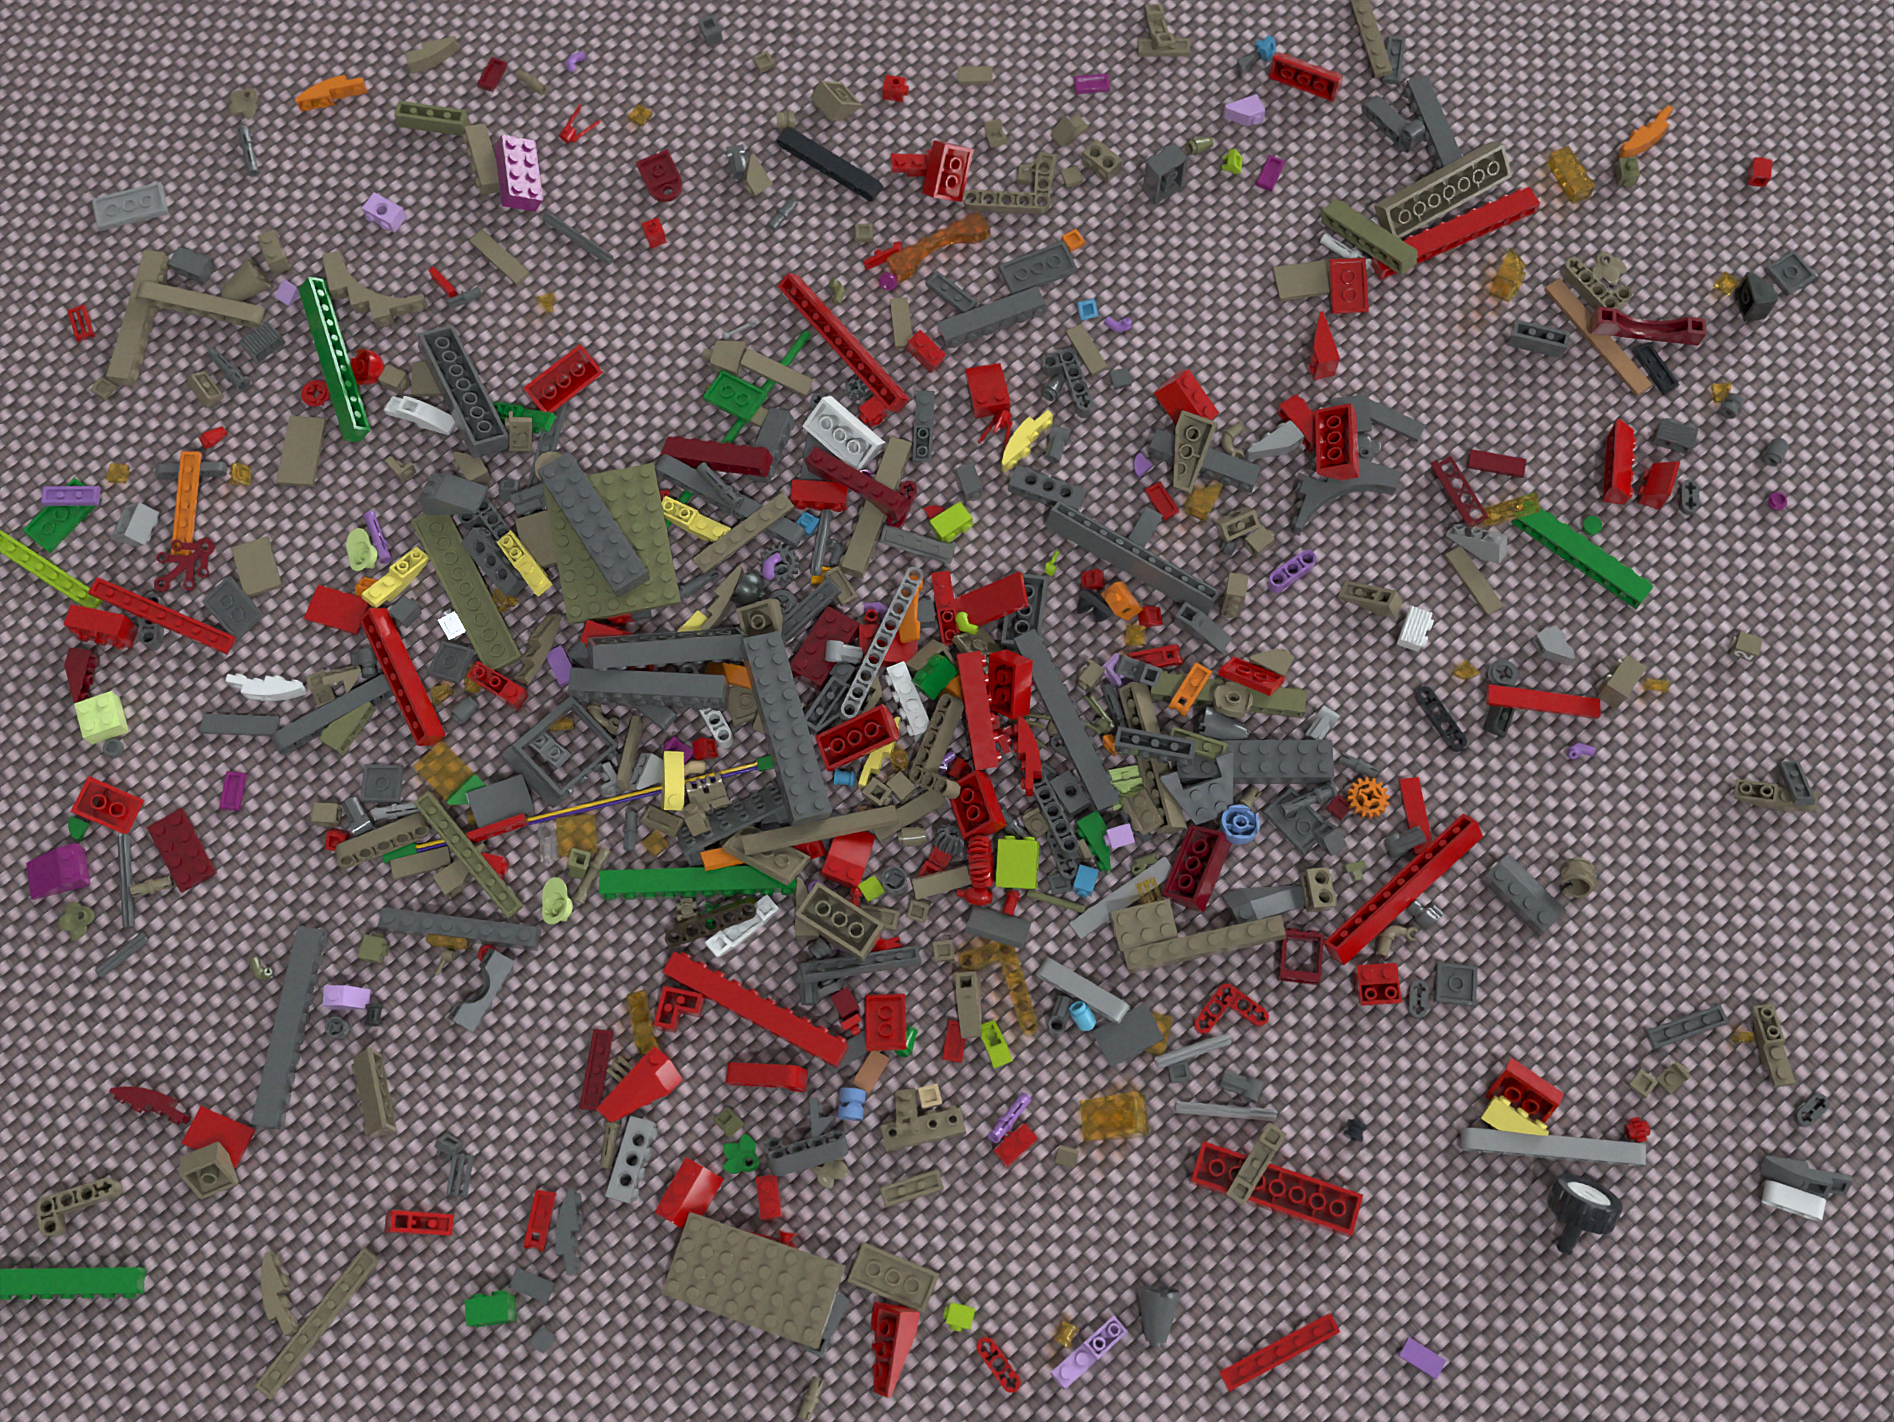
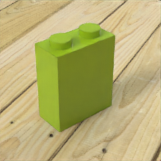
M1004 836V839H998L996 887L1038 889L1040 842L1035 841V837H1023V840H1015V836Z

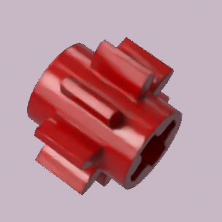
M1640 1117L1627 1120L1628 1124L1624 1125V1131L1628 1140L1634 1139V1143L1646 1141V1136L1650 1135V1127L1647 1121H1641Z

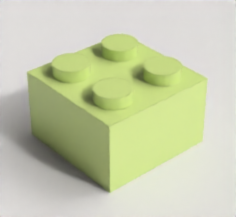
M112 691L74 704L82 737L93 745L129 732L121 700Z

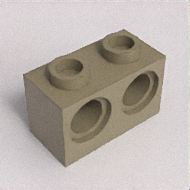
M1098 139L1082 153L1084 166L1093 170L1100 179H1104L1106 182H1109L1122 170L1123 159Z
M1329 867L1306 869L1299 874L1307 913L1329 911L1336 906L1337 897L1333 892V878L1329 872ZM1315 877L1319 879L1320 884L1315 880ZM1319 896L1323 898L1324 903L1320 901Z

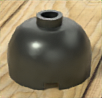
M747 569L748 575L744 574L734 592L737 594L736 599L733 597L731 599V602L741 607L762 601L766 594L763 591L764 581L762 577L751 569Z

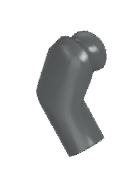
M832 538L827 541V547L832 553L829 564L836 567L843 555V549L840 543Z

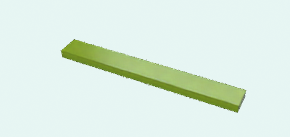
M0 530L1 554L79 605L97 609L101 605L102 600L88 594L89 587Z

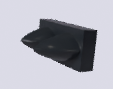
M1088 586L1080 592L1077 614L1085 613L1093 606H1095L1094 622H1102L1114 614L1105 599Z

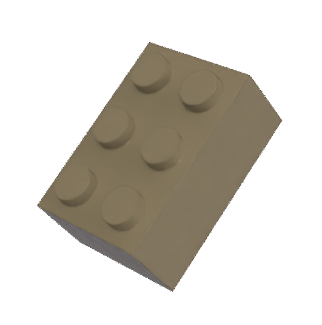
M1169 899L1109 912L1117 951L1178 938Z

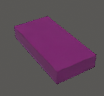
M1108 73L1074 76L1075 95L1110 92Z
M1269 155L1256 182V186L1272 192L1285 165V160Z
M226 771L219 805L221 810L240 811L247 779L246 773Z

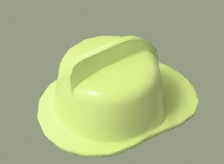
M360 528L352 530L346 542L351 568L355 571H360L364 568H375L378 553L376 548L370 544L367 532Z
M557 877L549 879L545 883L542 892V917L548 924L567 921L573 909V903L567 896L566 884Z

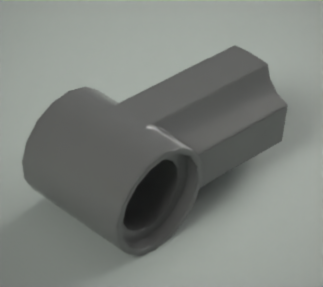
M744 144L728 146L726 149L733 179L742 180L746 160Z
M1053 425L1044 459L1053 464L1060 463L1064 448L1069 442L1071 430Z
M356 796L344 800L341 805L350 821L349 826L356 837L375 828L372 820L365 813Z
M1416 826L1404 833L1389 836L1383 841L1391 858L1394 859L1406 854L1407 850L1426 842V837L1420 826Z
M798 966L801 1005H818L819 981L803 983L800 966Z
M1058 996L1047 1028L1049 1035L1054 1038H1059L1065 1033L1070 1017V1006L1075 1002L1071 998ZM1059 1023L1062 1029L1056 1031L1052 1029L1051 1025Z
M1225 1070L1220 1088L1239 1094L1241 1098L1247 1101L1257 1103L1264 1083L1258 1079L1243 1077Z

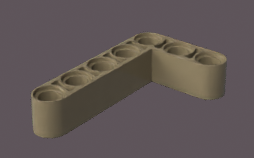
M1041 159L1037 162L1034 193L971 189L967 190L963 195L964 207L969 211L1022 214L1047 213L1050 208L1051 162L1048 159ZM1046 167L1048 171L1041 172L1039 169ZM1041 184H1045L1047 188L1040 189L1038 186ZM974 198L975 202L969 203L967 199ZM989 198L993 200L990 204L984 202ZM1008 199L1011 203L1005 205L1002 201ZM1022 200L1028 201V204L1021 205L1020 202ZM1040 201H1044L1046 205L1039 206L1037 203Z
M943 694L938 701L909 773V778L911 782L937 795L955 799L960 794V785L938 774V770L963 712L964 702L958 697Z

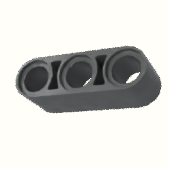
M151 593L145 596V598L166 607L165 602L158 595ZM141 618L140 642L151 651L160 649L163 643L164 628L154 623L150 624V621Z

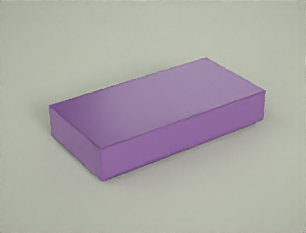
M562 645L550 650L546 658L559 685L562 687L569 683L570 669L573 667Z
M1410 1337L1407 1338L1398 1357L1434 1379L1438 1378L1447 1361Z

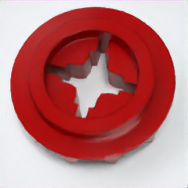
M312 380L302 388L301 397L308 406L316 408L319 405L324 406V403L329 401L330 393L327 383L324 381ZM318 390L320 394H318L315 399V397L312 394H315Z

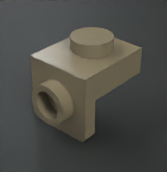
M1000 119L984 122L985 137L990 148H998L1007 144V137L1002 129Z

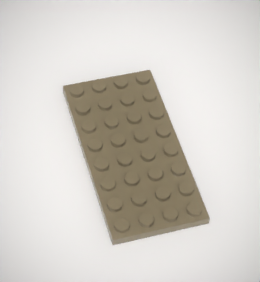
M690 1212L661 1294L818 1349L846 1266Z

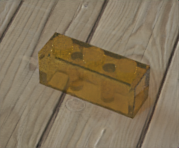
M1568 145L1551 152L1546 164L1571 204L1591 197L1595 188L1594 182L1589 178L1585 167L1580 164L1576 153L1571 150L1570 146Z

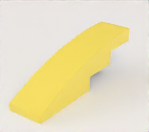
M896 717L894 720L899 731L901 719ZM896 741L870 753L858 783L860 790H864L868 785L872 773L879 775L884 757L892 758Z

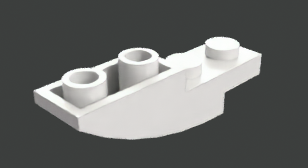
M392 396L384 409L386 415L412 421L421 428L450 435L456 425L453 417L448 413L407 396H404L403 399Z
M236 673L235 675L228 674L225 680L231 687L241 689V693L246 698L253 700H287L305 695L308 691L302 685V682L294 679L287 681L278 675L273 677L266 676L263 681L259 678L247 679L246 676Z

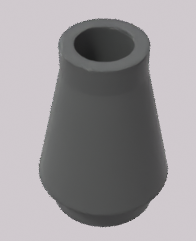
M1056 375L1054 379L1042 388V396L1048 401L1057 399L1066 381L1062 375Z

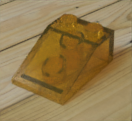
M1134 1091L1080 1101L1084 1142L1150 1136L1146 1096L1144 1094Z

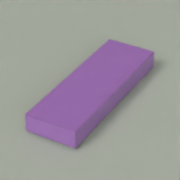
M99 486L43 487L41 504L43 506H99L101 488Z

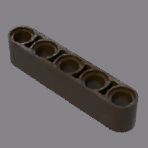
M746 897L675 923L667 929L664 938L665 942L670 947H677L748 921L755 917L758 903L754 898ZM750 905L753 911L747 912L743 906ZM732 912L735 917L727 918L725 913ZM713 919L716 921V924L709 925L706 920ZM695 926L698 931L691 932L688 927ZM670 933H677L679 935V938H672L670 936Z

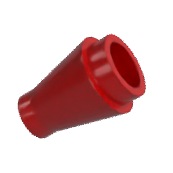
M220 426L201 433L198 439L207 450L208 448L212 449L228 434L224 427Z

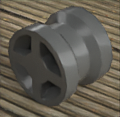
M821 938L816 940L815 945L807 948L818 961L824 960L826 955L832 953V950Z

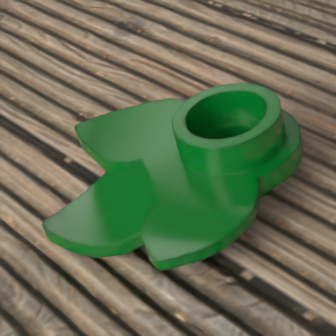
M743 1134L739 1144H724V1153L729 1160L724 1164L723 1169L728 1173L738 1174L742 1171L750 1173L758 1168L759 1158L755 1154L756 1144L750 1136ZM752 1159V1165L747 1166L745 1163L746 1160Z

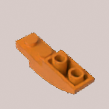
M340 75L308 88L296 97L295 101L300 111H310L312 109L335 105L334 99L366 94L368 89L363 77L347 80L345 75Z
M1667 105L1664 110L1660 109L1654 117L1656 119L1654 122L1650 121L1646 127L1642 125L1638 130L1634 129L1629 136L1630 140L1628 142L1625 141L1619 149L1621 153L1618 159L1636 156L1657 143L1664 136L1670 125L1666 121L1669 119L1674 108Z

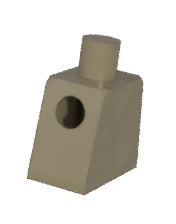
M718 340L715 342L713 350L703 349L702 359L710 360L713 372L719 374L723 369L739 378L742 370L740 363L747 350L746 343L743 341Z

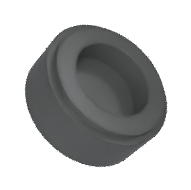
M116 738L108 739L103 745V752L110 758H118L124 752V744Z

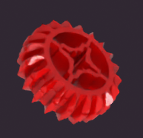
M976 835L968 841V865L972 885L974 888L983 889L991 887L994 882V859L989 837Z

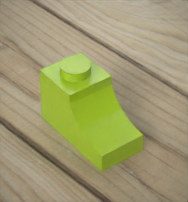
M995 1020L982 1024V1037L980 1038L993 1068L995 1069L1013 1061L1007 1043Z

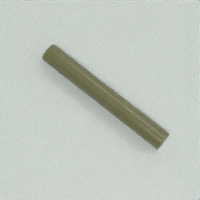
M1030 889L1027 893L1029 898L1080 913L1085 911L1086 906Z

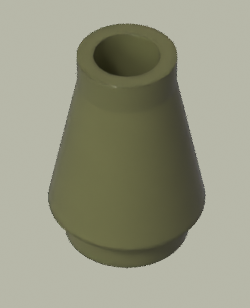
M1211 136L1191 138L1186 143V149L1190 155L1196 156L1206 149L1213 147L1214 142Z

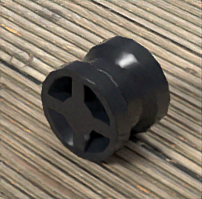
M1348 1119V1128L1344 1131L1343 1136L1357 1142H1363V1132L1366 1131L1367 1125L1357 1120Z

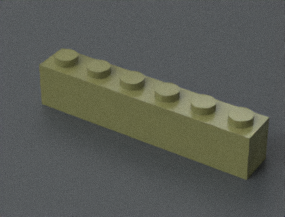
M1335 199L1322 210V224L1401 276L1417 263V250L1414 247L1409 246L1400 238L1392 235L1360 212L1349 207L1346 203Z

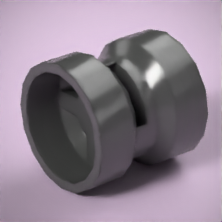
M1729 393L1724 399L1725 403H1722L1718 409L1719 413L1725 418L1734 419L1738 414V409H1741L1744 399L1738 394Z
M332 1017L326 1022L325 1031L334 1039L343 1040L349 1035L350 1026L343 1019Z

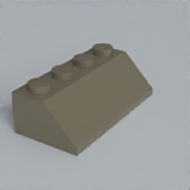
M367 1048L353 1057L354 1064L351 1067L358 1082L355 1084V1088L361 1098L359 1109L365 1118L363 1129L366 1135L368 1134L369 1137L374 1139L396 1133L397 1128L382 1054L373 1048Z

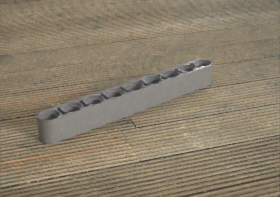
M911 567L907 570L839 711V715L844 721L856 717L920 585L923 572L918 567ZM909 574H915L918 580H911ZM902 590L908 591L909 594H910V596H909V597H904V596H902L901 591H902ZM893 607L901 608L902 613L896 614L893 611ZM886 623L892 624L893 627H894V630H892V631L887 630V629L885 628V624H886ZM883 640L886 646L879 647L876 641ZM873 656L877 658L878 663L871 664L868 658ZM860 674H868L870 680L863 681L860 677ZM852 691H860L862 697L855 698L852 695ZM845 707H850V708H852L854 714H852V715H847V714H845L844 708H845Z
M1461 1128V1150L1637 1167L1646 1166V1145L1641 1143Z

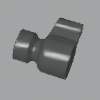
M372 648L360 649L357 651V654L350 655L351 666L359 664L360 667H363L361 670L362 678L371 679L377 677V670L374 667L377 664V657Z
M1418 900L1414 901L1406 910L1411 916H1415L1416 924L1424 932L1444 915L1436 905L1428 909L1422 908V904Z

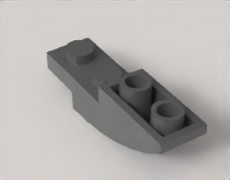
M916 390L913 462H931L935 391Z
M1765 1155L1759 1169L1761 1174L1777 1183L1822 1198H1827L1829 1193L1846 1196L1853 1182L1851 1175L1810 1169L1808 1162Z
M574 1188L569 1189L562 1203L555 1236L556 1256L565 1257L566 1275L568 1276L578 1275V1270L581 1269L580 1258L576 1257V1249L579 1247L578 1238L574 1236V1233L582 1232L581 1226H584V1217L582 1213L580 1214L579 1205H582L581 1194L577 1193V1190Z

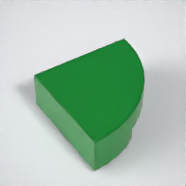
M70 816L68 822L69 832L73 838L81 842L90 824Z

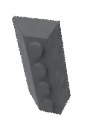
M1510 854L1504 857L1481 880L1538 937L1546 932L1567 911Z

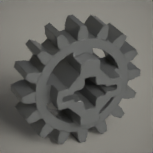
M779 544L778 548L772 545L771 551L765 549L766 555L761 554L763 561H759L761 574L763 562L778 552L782 560L774 565L775 576L770 580V583L772 584L774 581H777V584L780 585L781 581H784L787 584L788 578L793 581V574L798 575L797 568H800L799 557L795 556V550L790 551L789 546L783 549L781 544ZM788 557L791 559L792 565L788 562Z

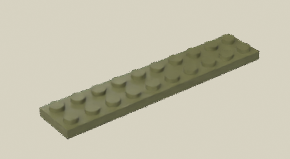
M424 513L410 520L482 664L497 672L519 661L522 656L472 557L460 544L463 540L451 516L426 515Z

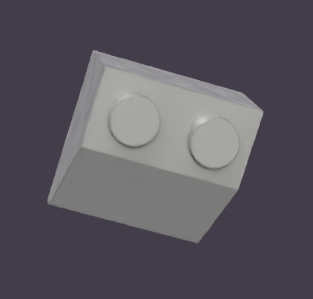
M140 502L125 506L110 539L135 547L148 544L151 539L150 532L158 523L159 519L157 517L159 512Z

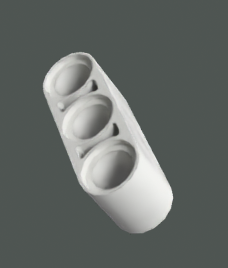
M1774 1181L1765 1182L1761 1200L1764 1204L1815 1221H1822L1827 1201L1819 1196Z

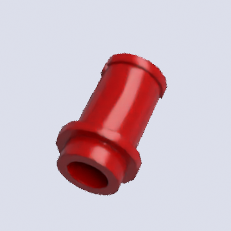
M869 609L866 612L864 621L867 625L879 622V615L876 610Z
M1009 890L1006 893L1007 898L1001 913L1013 916L1017 902L1021 898L1019 897V892Z

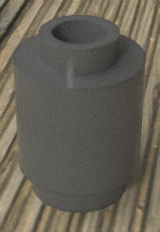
M1782 438L1771 440L1763 459L1767 465L1777 466L1782 462L1789 449L1787 441Z
M470 696L462 698L450 710L452 713L450 717L459 724L461 722L464 724L477 712L476 709L479 705Z

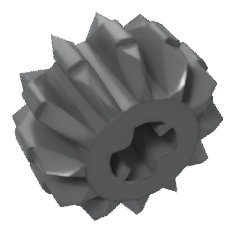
M949 823L941 825L934 835V845L939 847L938 851H944L945 855L947 853L951 856L955 854L960 855L966 848L968 840L963 839L960 829L956 825L952 826Z

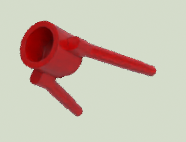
M581 104L578 105L565 127L558 134L560 139L567 144H570L571 141L576 143L580 137L601 123L598 120L576 135V130L571 125L582 107Z
M999 410L978 440V443L980 444L985 439L993 426V433H996L998 428L1004 429L1006 427L1004 455L1013 424L1010 421L1011 413L1006 410Z

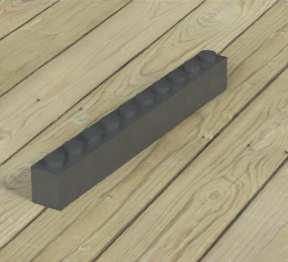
M1060 500L1051 509L1045 526L1052 531L1057 532L1085 550L1092 552L1101 559L1108 561L1117 568L1159 590L1182 605L1187 602L1207 616L1214 609L1221 591Z
M1033 629L1014 638V644L1021 656L1033 660L1032 681L1098 813H1101L1118 805L1121 795L1117 787L1113 788L1110 782L1112 780L1108 769L1104 770L1102 766L1104 761L1099 752L1096 753L1093 748L1095 742L1092 736H1087L1085 729L1087 726L1083 718L1079 719L1076 713L1078 708L1074 700L1070 701L1068 697L1070 692L1067 685H1062L1059 679L1062 676L1058 667H1053L1051 663L1053 657L1049 650H1045L1043 646L1045 642L1041 633L1037 634L1036 630Z
M297 927L250 1123L254 1126L281 1130V1126L285 1123V1109L291 1099L289 1092L291 1085L295 1081L294 1070L300 1060L299 1049L305 1039L303 1032L305 1025L309 1022L308 1011L309 1007L313 1004V990L319 979L317 974L318 968L323 962L322 951L328 941L327 933L322 929Z

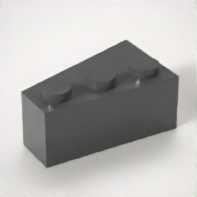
M834 675L805 715L809 733L814 736L822 733L834 724L838 718H841L839 711L851 686ZM852 691V695L855 698L862 697L859 691ZM850 707L844 708L845 714L852 710Z

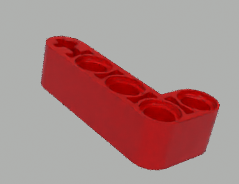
M727 1063L725 1084L785 1088L795 1092H806L809 1071L794 1065Z

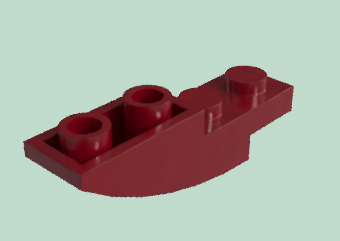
M132 1086L114 1087L109 1090L110 1093L115 1095L113 1099L122 1104L125 1102L130 1103V1109L140 1114L142 1111L147 1113L153 1111L160 1116L165 1113L170 1116L168 1120L178 1126L180 1122L188 1125L191 1117L175 1109L180 1101L163 1093Z

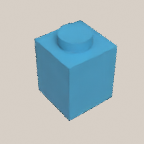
M1080 865L1074 882L1073 892H1076V895L1080 897H1091L1099 870Z

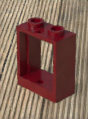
M1287 928L1285 930L1286 939L1281 940L1278 981L1318 986L1321 982L1324 935L1319 934L1315 930L1299 932L1297 928ZM1287 940L1316 943L1314 973L1285 969Z

